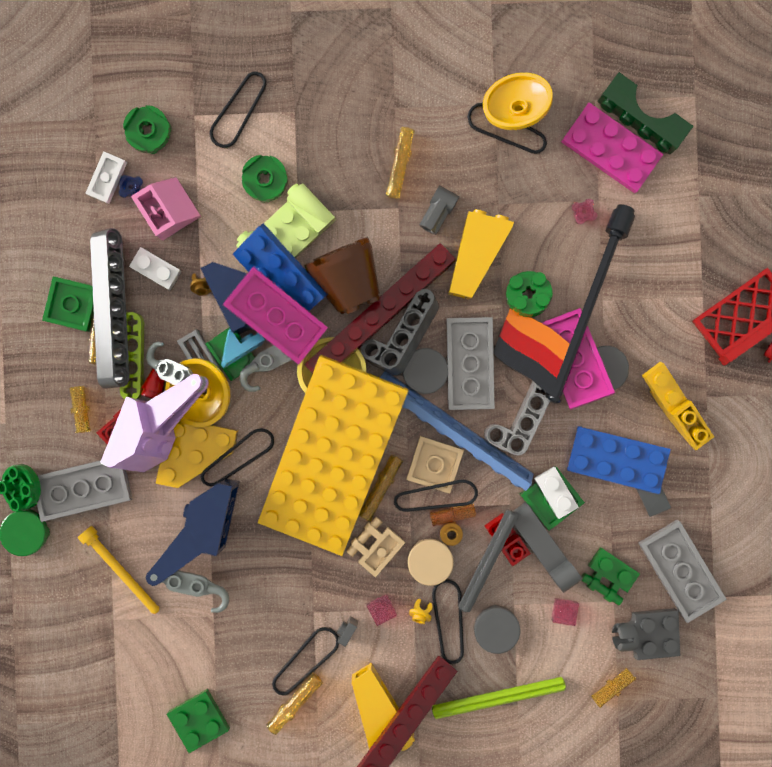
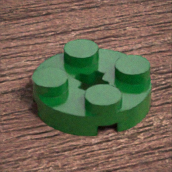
M145 105L146 107L141 108L136 107L124 119L123 129L125 130V138L137 151L155 154L169 141L172 127L167 117L158 108L150 105ZM151 124L152 132L144 135L142 127L144 125L148 127Z
M256 155L249 159L243 167L242 185L247 194L253 199L267 203L279 198L284 193L288 185L287 172L284 165L276 157ZM269 173L271 175L267 184L259 182L261 180L260 174L267 175Z
M521 272L511 277L506 289L507 304L512 310L514 309L523 317L538 316L545 311L552 300V286L541 272ZM528 289L535 292L531 299H528L527 295L522 293H525Z

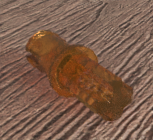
M474 504L430 512L433 526L448 522L455 524L457 520L476 516Z

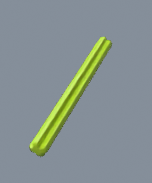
M562 677L436 704L433 705L432 712L435 719L565 691L566 685Z

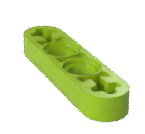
M127 312L126 319L128 322L132 320L133 316V319L138 321L137 324L133 325V332H138V336L127 335L128 340L135 339L138 342V348L135 351L130 352L128 350L129 362L134 361L138 366L135 374H129V378L138 377L137 381H132V386L137 388V393H133L132 397L131 393H127V388H131V381H129L126 386L120 387V394L124 399L126 397L141 398L142 389L140 388L144 383V319L140 314L134 312ZM127 323V332H132V326Z

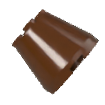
M368 237L313 259L314 262L304 264L306 271L326 292V298L337 312L341 314L353 313L360 309V304H371L380 299L373 250Z

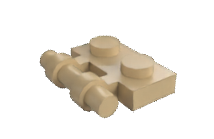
M377 516L371 523L368 522L364 526L365 530L358 538L355 537L351 541L352 545L346 550L352 557L358 551L361 552L363 556L359 559L358 563L374 577L381 572L405 544V541L389 527L381 533L377 528L383 522ZM372 535L377 540L370 548H367L364 544Z

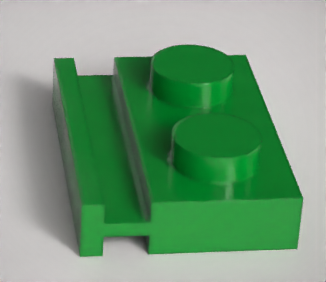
M230 327L205 344L220 366ZM234 333V335L236 336V338L238 339V341H239L240 344H241V343H242V342L240 341V340L242 339L241 335ZM250 352L223 369L230 381H234L240 376L242 369L255 359L254 354Z

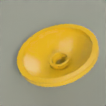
M515 73L505 76L495 82L486 92L483 99L484 114L491 124L501 129L519 130L530 127L543 119L549 112L553 102L552 89L544 78L536 74Z
M193 358L180 362V364L189 367L193 374L204 376L208 380L207 393L203 392L180 420L193 427H206L218 422L225 415L230 403V388L225 375L215 364L204 359ZM166 381L165 391L175 385Z

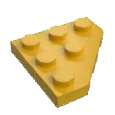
M180 420L173 428L176 438L168 459L159 465L156 484L179 488L200 475L204 469L235 445L238 430L215 425L193 427Z

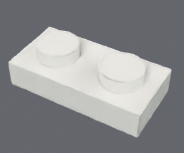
M103 151L85 194L110 204L127 162Z
M141 247L129 266L168 290L172 289L182 272Z
M555 467L534 478L558 519L579 508Z

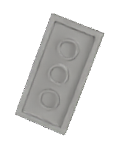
M493 317L447 318L448 410L495 409Z
M101 460L38 475L41 494L37 507L41 522L133 499L126 470L109 468L102 464Z
M675 520L638 542L685 622L689 623L727 600L679 520Z

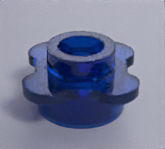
M123 175L120 178L119 195L126 198L139 192L143 184L142 178Z

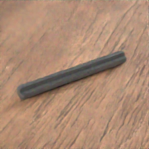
M512 510L505 511L458 605L463 612H470L518 518V514Z

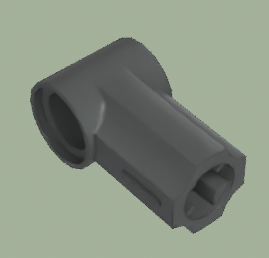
M439 185L430 201L431 205L419 226L427 232L436 235L447 215H450L460 196Z

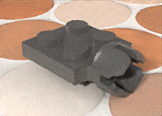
M675 608L632 612V618L629 622L616 623L612 628V633L619 634V636L612 637L615 648L621 652L633 651L634 658L637 660L680 656L679 610Z

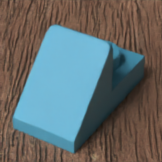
M229 329L221 362L223 369L260 347L265 338L259 333L256 335L250 333L240 340L242 342L240 344L234 333Z

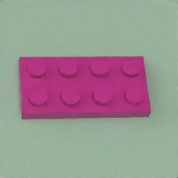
M591 103L586 105L561 141L634 194L638 192L664 155Z
M252 267L223 303L227 309L298 365L328 328L254 267Z
M581 308L542 322V324L554 330L570 344L582 313ZM588 325L563 389V394L570 410L615 394Z

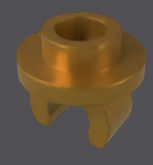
M196 273L192 274L190 290L193 293L205 296L212 292L205 277L198 279Z

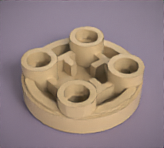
M437 539L419 540L409 552V572L421 584L428 586L438 585L444 582L452 572L454 563L452 553L446 544Z

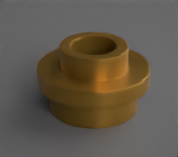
M447 523L441 528L440 538L446 545L454 546L462 540L463 532L458 524ZM449 531L456 533L454 538L447 537Z

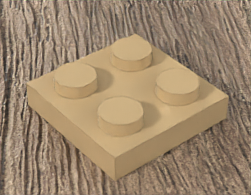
M420 436L406 480L427 487L454 481L464 450ZM453 485L435 489L450 494Z

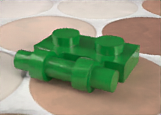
M600 547L588 564L594 570L592 576L583 573L581 576L583 580L581 581L587 584L586 587L590 590H596L602 594L603 598L608 602H614L619 606L623 602V598L617 594V591L621 588L628 593L640 573ZM602 577L612 582L609 587L600 583Z

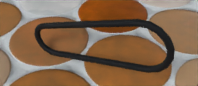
M251 72L244 78L212 124L210 138L216 146L228 148L238 140L265 90L266 78L262 73ZM253 75L260 76L263 80V86L235 138L228 144L218 143L213 137L215 126L247 80Z
M477 103L469 110L467 116L468 123L475 131L534 154L541 153L546 148V137L532 127H527L526 129L542 137L544 142L539 150H532L473 125L471 114L475 108L483 106V103Z
M263 428L251 431L204 469L201 473L202 483L206 486H215L267 453L274 445L273 434ZM257 432H265L270 436L271 443L267 449L217 482L208 483L205 481V473L250 436Z
M456 480L398 493L394 498V505L403 512L467 506L477 499L478 489L471 481ZM458 483L469 484L475 492L473 499L463 503L415 508H401L397 503V499L402 495Z
M446 579L444 582L434 586L432 599L442 658L449 664H456L464 656L462 610L459 608L460 657L457 660L451 661L446 658L435 593L439 585L451 583L457 589L459 605L461 590L456 582Z
M327 627L314 631L275 676L272 682L274 691L279 695H288L332 656L339 647L337 633ZM320 631L331 632L336 638L334 649L288 691H279L276 688L277 679L314 636Z

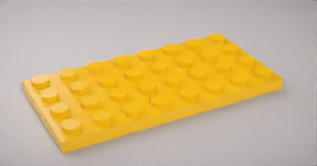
M320 355L258 523L343 556L409 389Z

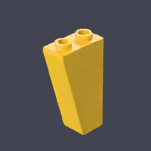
M475 209L473 212H468L448 295L469 300L473 297L511 231L514 222L508 221L509 218L503 215L487 216V212Z
M372 663L352 674L351 681L369 749L399 710L397 703ZM414 733L401 751L408 749L415 741Z

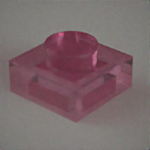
M387 594L367 603V608L376 626L397 616V612Z
M555 598L551 621L553 623L576 626L579 603L577 601Z

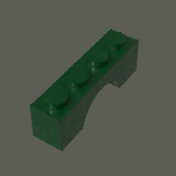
M618 72L597 102L601 104L603 110L619 117L621 123L637 130L640 137L655 143L658 150L663 153H673L694 126L676 113L665 118H653L646 115L640 109L636 100L638 85Z

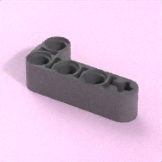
M422 289L415 294L387 345L373 339L367 340L362 345L361 353L370 364L391 375H399L405 370L438 312L439 303L432 291ZM420 319L417 325L411 326L414 320ZM404 339H409L407 344L400 346ZM378 349L376 355L370 356L373 350ZM397 358V362L393 366H389L390 361Z
M524 502L513 510L518 514L514 524L515 528L560 590L565 593L583 580L529 505Z

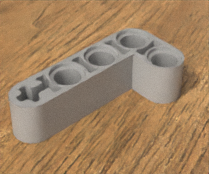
M532 381L510 430L497 424H490L484 431L486 441L513 455L524 454L550 402L548 396L550 395L546 393L544 396L541 393H535V390H541V388ZM533 397H538L541 401L540 407L537 409H533L530 405ZM525 417H528L531 421V426L527 430H523L520 425ZM498 428L501 431V437L496 441H492L490 432ZM515 438L521 440V447L518 450H512L511 442Z

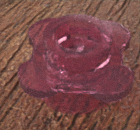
M586 199L585 202H575L572 205V211H574L577 224L581 225L588 220H596L597 213L593 208V200Z

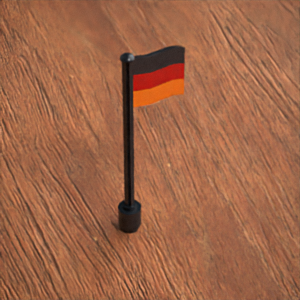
M619 204L612 211L606 227V232L610 238L570 344L548 326L531 317H523L510 308L493 353L500 361L536 383L550 395L548 400L552 403L558 404L561 402L560 397L618 242L627 238L635 219V210L628 205Z

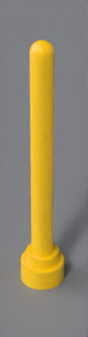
M90 526L77 537L83 545L86 543L87 546H92L151 613L156 614L159 612V606L98 540V531L93 526Z

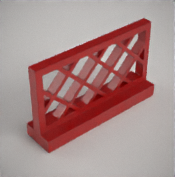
M767 267L692 321L720 356L718 359L723 366L772 333V272ZM764 275L771 283L770 290L758 289L759 279ZM740 292H753L752 302H739ZM757 293L769 294L768 306L756 304ZM723 304L734 305L733 317L721 315ZM738 306L751 308L749 319L737 317ZM755 308L767 310L766 320H754ZM705 317L716 318L714 330L706 329L700 321ZM720 319L732 321L731 332L719 331ZM736 321L749 323L748 333H735ZM718 335L730 336L729 346L725 349H722L717 343Z

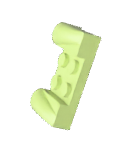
M303 183L300 185L294 184L288 190L287 202L264 223L295 258L336 221L333 214ZM247 231L243 232L237 238L238 244L236 247L238 248L254 231L249 233Z

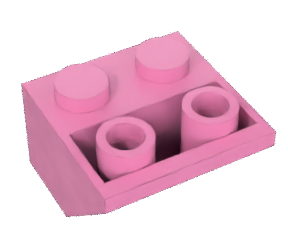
M177 177L150 184L131 196L155 236L161 240H165L201 217Z

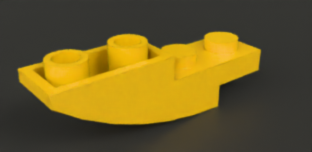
M659 362L642 375L651 389L650 393L657 404L694 450H698L714 438L692 401L687 400L664 363Z

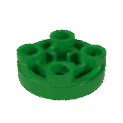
M25 464L8 467L0 481V494H3L12 511L17 512L32 508L40 498L41 485L35 471Z
M32 509L11 513L3 520L0 526V541L3 547L9 553L16 556H29L36 553L44 546L50 535V529L47 527L46 522H41L39 514Z

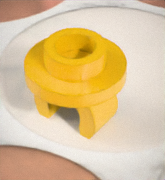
M417 599L414 603V609H410L409 615L416 623L425 624V622H430L432 616L428 613L432 610V603H429L426 610L420 608L421 599Z

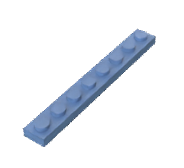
M385 371L380 378L409 389L402 406L403 408L415 413L421 421L428 422L440 434L451 438L457 446L471 452L477 460L487 463L496 473L510 479L513 485L521 487L525 491L531 486L534 475L532 472Z

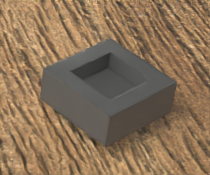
M350 616L347 622L343 621L337 630L339 644L346 647L357 628L358 621Z

